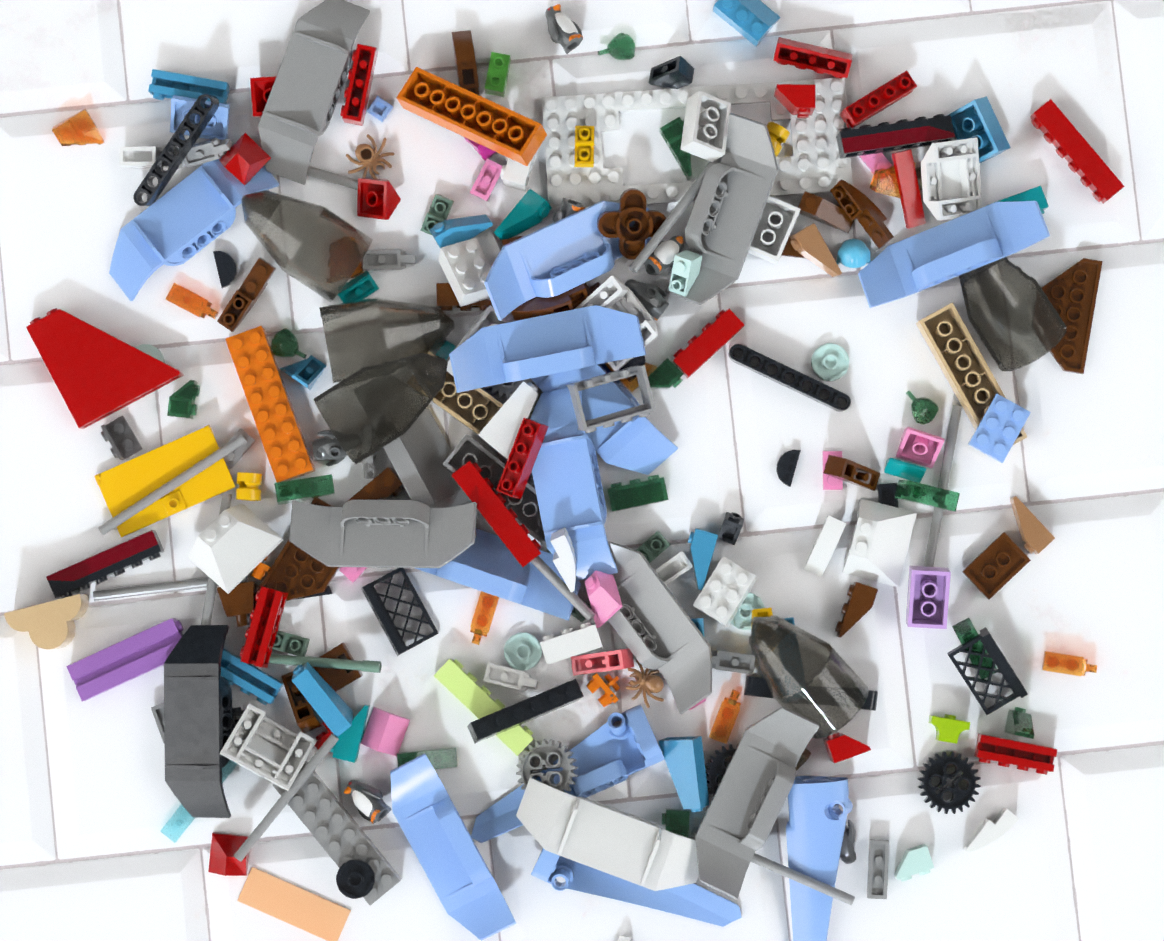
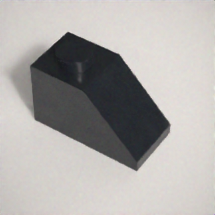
M680 55L651 68L648 83L654 86L680 89L692 83L695 68Z

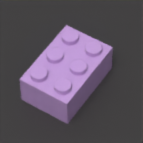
M909 566L906 624L908 627L947 629L951 576L949 568Z

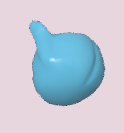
M849 239L844 241L838 250L836 263L837 265L841 263L849 268H859L871 262V253L863 241Z

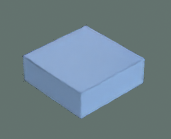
M377 95L367 109V112L383 123L393 109V106Z

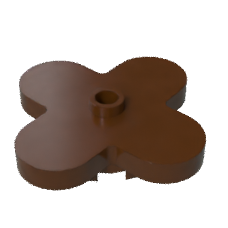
M630 188L622 193L618 211H606L599 216L597 228L605 237L619 238L618 247L620 253L625 258L634 260L645 247V240L648 237H653L665 221L666 216L660 211L646 210L645 195L638 189ZM635 221L633 226H629L630 222Z

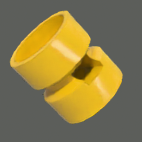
M769 121L766 126L775 157H777L782 149L781 143L786 142L790 132L781 125Z
M238 472L237 484L239 488L236 489V500L261 501L259 486L262 485V474Z

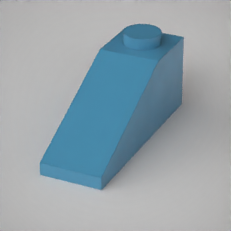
M484 214L444 220L435 224L429 231L441 249L445 246L469 240L493 224L488 216Z
M695 529L694 532H690L688 543H691L690 551L697 588L702 591L718 535Z

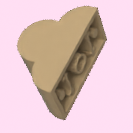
M77 594L4 613L8 625L14 630L29 632L32 642L39 648L46 650L60 649L72 642L76 632L74 621L79 620L85 615L89 606V599L87 594Z

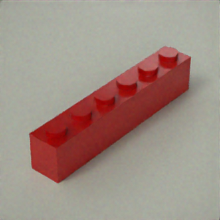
M1051 99L1030 116L1033 126L1044 133L1043 137L1045 140L1055 146L1056 153L1061 158L1066 159L1070 170L1074 173L1077 172L1081 177L1080 181L1082 184L1093 191L1092 195L1098 202L1101 201L1104 204L1125 187Z
M470 461L454 472L452 477L469 499L477 503L479 512L522 567L526 566L541 554L539 550L542 547L536 539L531 541L527 535L530 533L523 523L521 525L518 524L515 520L518 516L512 508L507 510L504 506L505 499L500 493H494L491 489L494 485L488 477L483 479L480 475L482 470L476 462L473 464Z

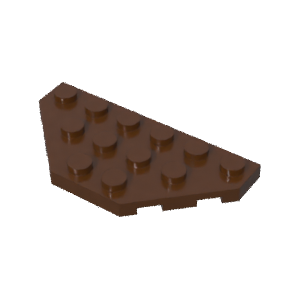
M1083 258L1038 290L1032 328L1065 372L1084 374L1103 261Z
M316 496L311 502L313 505L333 507ZM288 539L258 590L262 586L288 593L286 601L325 592L340 567L324 565Z

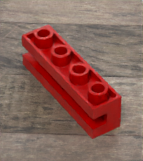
M905 71L847 106L839 115L847 127H852L853 129L912 93L917 85L908 71Z
M730 308L726 312L724 309L715 316L717 320L713 324L708 322L701 329L703 333L699 337L694 335L687 342L689 346L686 349L680 348L673 355L675 359L672 362L677 368L681 369L687 378L694 374L745 326Z
M523 418L496 491L521 499L549 426Z
M262 586L257 591L255 598L257 601L256 607L253 608L250 615L251 625L245 633L246 643L240 651L241 662L268 668L288 593Z
M978 734L974 756L979 758V762L990 764L991 760L998 761L999 766L1009 767L1010 764L1017 765L1019 770L1028 771L1029 768H1034L1036 773L1047 775L1048 771L1054 772L1055 765L1053 761L1054 757L1057 756L1058 749Z

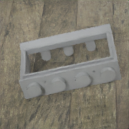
M645 365L631 366L567 385L579 427L578 430L585 431V433L597 431L596 427L603 426V428L614 426V422L620 420L621 423L632 421V417L639 415V418L650 415L651 411L656 410ZM630 376H637L643 400L642 405L585 421L578 391Z

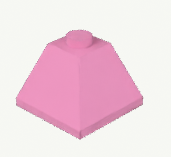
M596 570L584 582L590 608L595 613L593 618L596 628H600L622 607V602L614 575Z

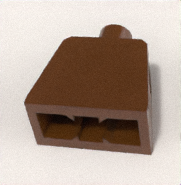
M256 581L240 583L229 594L221 587H217L226 616H236L237 627L248 626L247 614H250L253 608L256 607Z

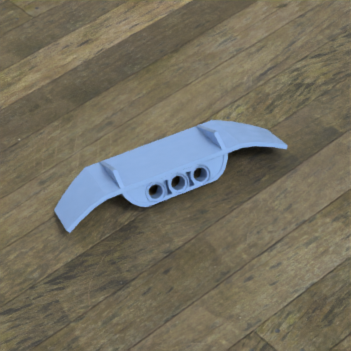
M220 159L206 162L121 228L115 245L109 274L128 299L133 301L146 280L162 265L178 266L184 264L230 228L236 217L235 208L242 202L256 194L278 187L279 183L267 171L265 165L244 185L219 161Z
M602 200L504 245L484 282L498 320H502L515 308L530 299L560 295L609 272L614 267L615 260L623 257L618 247L619 238L603 236L597 228V220L606 211H618L619 203ZM635 221L630 222L629 226H633ZM648 237L645 240V246L652 237Z
M1037 201L995 202L889 245L874 260L859 271L858 276L869 308L910 296L1017 253L1049 237L1050 234Z
M593 305L483 327L453 350L449 356L456 391L460 393L487 386L644 356L646 351L638 316Z
M602 363L531 379L545 393L568 388V384L610 373L611 370ZM620 380L582 390V409L585 421L640 405ZM639 415L632 417V421L621 423L620 420L614 422V426L607 428L599 426L596 427L597 431L586 433L591 439L595 451L606 463L646 475L654 471L678 449L646 417L639 418Z
M568 388L541 393L530 419L549 427L534 463L532 475L547 549L554 555L556 550L550 542L551 534L566 528L575 552L576 579L578 581L587 579L596 570L607 574L618 573L604 527L607 518V507L594 445L585 431L578 430L579 427ZM581 390V391H578V393H579V397H580V401H581V405H582V390Z
M477 528L475 543L443 567L415 568L568 621L574 607L531 562L522 567L499 536ZM539 550L541 554L538 556L565 583L553 562V555ZM577 579L575 581V590L573 591L576 595H578L581 586Z
M424 753L390 771L392 812L447 914L481 941L516 924L498 885L426 754Z

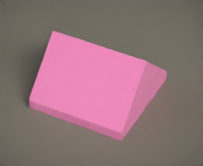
M907 427L904 429L896 457L933 468L945 439Z
M374 707L361 744L382 753L398 756L410 720Z

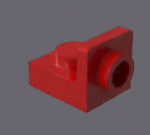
M322 722V724L328 730V733L326 734L323 731L315 737L317 742L314 746L317 750L332 733L325 722Z

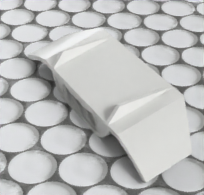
M529 778L516 816L546 851L653 891L696 883L699 875L696 840L667 831L652 822L594 800L576 797L538 780Z

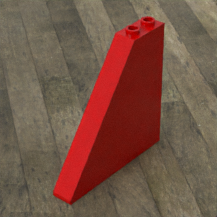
M52 309L46 313L47 316L35 318L30 321V325L26 326L80 429L89 427L184 376L183 372L61 309Z

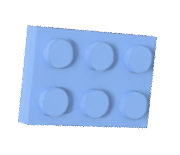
M173 95L171 100V133H175L197 99ZM206 101L205 106L209 108L211 101ZM219 103L217 111L199 138L228 139L230 105ZM199 114L195 116L196 124L200 122ZM186 130L184 135L190 136L189 131Z
M995 394L968 445L1003 463L1031 412L1003 396Z

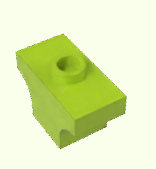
M945 714L944 718L929 715L928 723L936 728L935 740L957 744L960 733L970 728V722L956 720L954 715Z

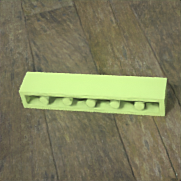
M450 658L434 675L478 719L506 707L499 699L493 700L489 696L491 692L484 685L480 687L476 683L478 679L470 672L466 674L462 670L464 666L457 659L453 661ZM519 725L496 735L517 756L534 739L531 736L533 732L526 725L524 727Z

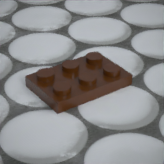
M1003 532L962 573L989 600L1031 560Z

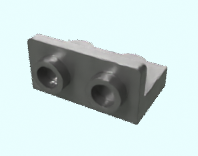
M123 415L109 424L101 426L103 430L101 435L106 442H110L112 446L110 450L115 458L125 460L143 449Z

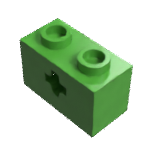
M491 52L484 88L485 94L504 97L511 63L510 55Z

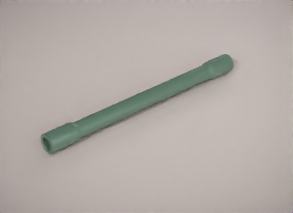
M271 654L269 663L297 666L302 664L303 666L308 662L312 667L361 670L380 673L382 668L381 661L370 660L358 661Z

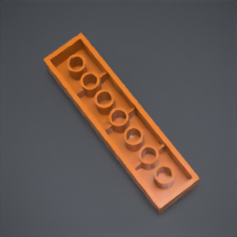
M418 67L414 69L396 97L403 109L525 166H528L547 136L542 124Z
M259 326L226 338L227 346L276 482L282 484L314 472L313 462L265 329Z

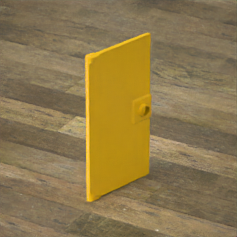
M207 425L202 429L94 476L113 518L220 448L210 425ZM224 457L117 526L120 536L124 537L235 488L236 485Z

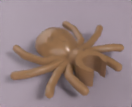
M367 134V138L372 142L374 150L368 144L358 145L355 155L359 161L346 154V157L351 162L362 165L354 170H349L348 174L356 173L365 168L362 178H366L368 170L372 178H377L375 174L380 175L376 171L378 166H382L384 170V164L392 168V165L382 157L394 156L395 153L388 152L379 155L387 139L383 138L382 144L377 151L374 139Z
M636 660L641 672L628 668V671L634 672L630 677H634L636 682L631 680L629 682L631 686L625 687L629 690L639 689L631 700L637 699L643 690V698L647 708L650 706L647 701L646 692L653 699L663 702V698L651 694L659 693L664 688L662 678L652 675L660 672L658 670L649 672L650 669L646 668L644 673L642 665Z

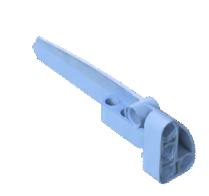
M641 704L623 713H612L608 717L607 723L569 750L573 752L570 758L577 760L573 763V766H577L578 769L573 770V773L577 774L578 777H572V780L576 783L575 785H569L572 791L565 790L564 792L576 797L587 798L625 781L633 773L665 760ZM616 721H622L620 726H613ZM559 758L553 762L554 765L558 763ZM547 768L546 770H542L541 773H547L550 771H562L563 768ZM558 774L554 777L555 784L560 782ZM540 776L536 778V780L542 782ZM523 784L476 817L471 834L472 839L483 843L523 825L516 816L525 790L521 789Z
M797 776L788 794L789 821L786 826L788 868L832 887H835L847 814L853 808L851 800L848 799V778ZM839 804L843 807V811L839 809ZM789 879L793 941H827L833 897Z
M544 848L531 875L550 883L558 891L565 889L575 890L722 927L742 918L738 904L695 883L653 891L551 853ZM561 876L566 881L561 883L557 881L556 877Z

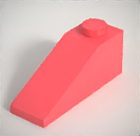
M629 648L571 657L573 676L634 667L633 653Z

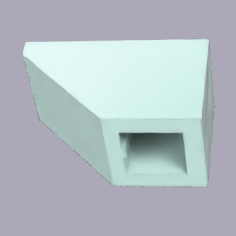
M684 250L675 255L669 291L687 296L699 275L702 255L689 250Z
M922 844L905 851L894 873L897 880L901 879V882L912 879V875L919 873L921 876L931 872L930 869H933L934 865L927 845Z

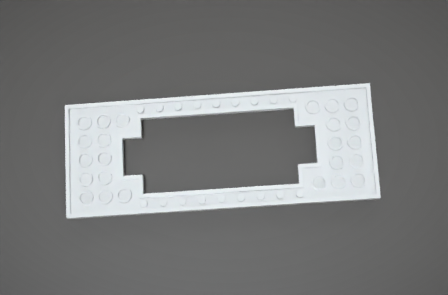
M845 78L542 97L543 127L547 133L544 142L548 203L552 207L550 211H559L563 205V198L577 201L584 205L585 208L602 200L619 203L622 193L630 188L638 189L645 195L646 205L678 203L694 182L624 186L622 167L603 169L601 132L620 131L619 112L686 108L687 99L698 91L731 103V105L770 103L771 121L790 120L793 156L776 157L778 172L769 196L803 195L804 191L812 194L831 193L830 190L840 180L853 185L851 157L840 159L836 139L841 129L847 128V125L839 115L847 107ZM776 85H816L813 114L809 115V118H797V115H792L774 97ZM575 126H594V167H574ZM697 193V195L694 197V199H693L691 202H695V201H696V198H697V196H698V193Z

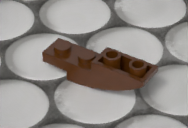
M471 30L452 32L458 86L479 95V82Z
M840 180L830 190L851 221L855 219L859 221L878 249L885 246L894 237L884 224L887 220L885 215L860 190L844 180Z
M258 258L217 322L231 332H234L268 285L267 282L273 275L276 267L263 258Z
M581 284L557 296L530 299L511 312L513 320L518 321L573 310L574 307L581 304L588 297L584 284Z

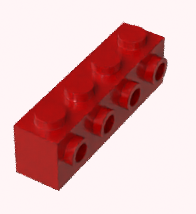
M778 37L773 61L781 65H793L798 69H810L819 74H831L836 78H848L853 54Z
M357 44V49L353 50V68H350L348 74L350 83L349 87L345 89L344 98H346L345 105H342L340 114L344 123L359 126L364 124L378 56L376 47Z

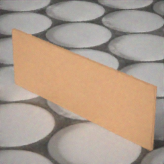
M254 867L251 868L237 900L327 941H338L351 910L337 903L335 904Z

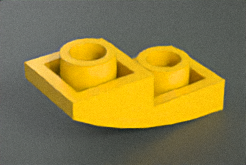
M575 126L574 167H594V126Z

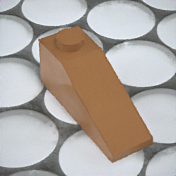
M815 223L790 236L791 245L799 254L832 277L842 274Z
M1013 496L1010 498L1021 539L1025 543L1023 546L1029 553L1039 554L1055 537L1017 496Z

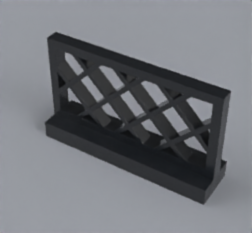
M397 568L361 588L397 656L439 634L404 568ZM399 572L404 577L402 586L391 583L393 575ZM380 582L388 584L386 594L377 593L374 585ZM390 585L401 588L398 599L387 596ZM403 589L412 592L413 598L411 603L400 600ZM387 598L397 601L394 612L386 609L385 602ZM400 602L410 605L407 616L397 613ZM413 606L421 609V619L410 617ZM396 615L406 618L403 629L395 626L394 619ZM409 619L419 622L417 632L406 630ZM421 624L429 625L433 632L427 636L419 634ZM405 632L416 635L414 642L408 646L403 641Z
M986 627L980 630V634L947 653L986 715L996 711L1019 696L1023 698L1028 695L1023 684ZM981 641L983 644L982 651H972L973 644ZM959 652L967 653L965 662L956 661L954 655ZM970 654L980 656L978 665L968 663ZM983 657L992 658L991 667L981 666ZM967 667L977 668L974 677L965 675ZM980 669L990 671L987 680L978 678ZM993 672L1002 674L1001 682L991 681ZM976 682L986 683L984 692L975 690ZM990 684L999 686L997 695L987 693ZM1003 687L1011 688L1013 694L1007 697L1000 696ZM986 697L995 698L994 705L987 708L984 704Z

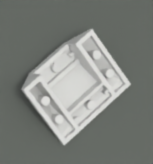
M978 138L932 143L921 161L923 202L937 220L958 218L982 208Z
M613 275L575 308L598 305L638 316L645 347L658 336L654 319L635 294ZM632 358L608 363L614 371H617Z
M861 499L849 554L846 556L842 573L899 587L917 513Z
M244 504L225 509L197 536L188 558L229 594L283 539Z
M248 704L220 754L289 791L317 740L301 731L299 734L294 733L265 717L266 712Z

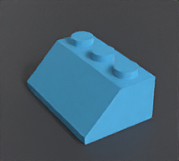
M718 0L713 7V12L756 47L781 18L760 0Z
M987 96L975 99L949 114L951 115L954 134L957 140L978 138L979 163L1011 148Z

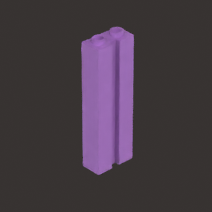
M176 618L166 620L66 666L72 681L74 680L81 701H87L163 666L171 651L183 636L181 631L184 629L180 620H176Z

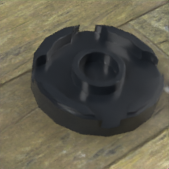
M359 859L345 862L338 869L336 875L338 889L345 897L351 899H358L368 895L375 883V873L372 867L367 862Z

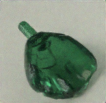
M619 33L608 43L607 49L598 51V55L609 53L617 60L633 59L636 48L634 40L628 34Z
M287 328L277 332L272 339L271 349L274 355L279 357L298 355L304 359L307 355L298 350L299 343L296 336Z
M910 390L907 391L906 394L913 401L911 410L914 420L922 425L933 421L939 411L938 405L929 398H916Z

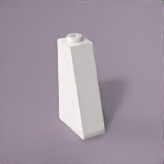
M523 381L478 434L507 460L523 418H529L539 396L536 392L538 389L530 382L526 384Z

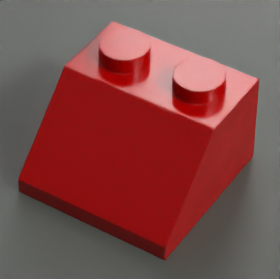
M777 84L774 97L792 115H797V118H809V115H812L815 109L816 85Z
M837 731L826 734L827 738L823 739L830 761L833 763L871 751L870 746Z

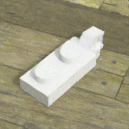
M487 663L483 679L484 682L525 691L527 686L537 688L538 680L530 679V674L525 673V671Z

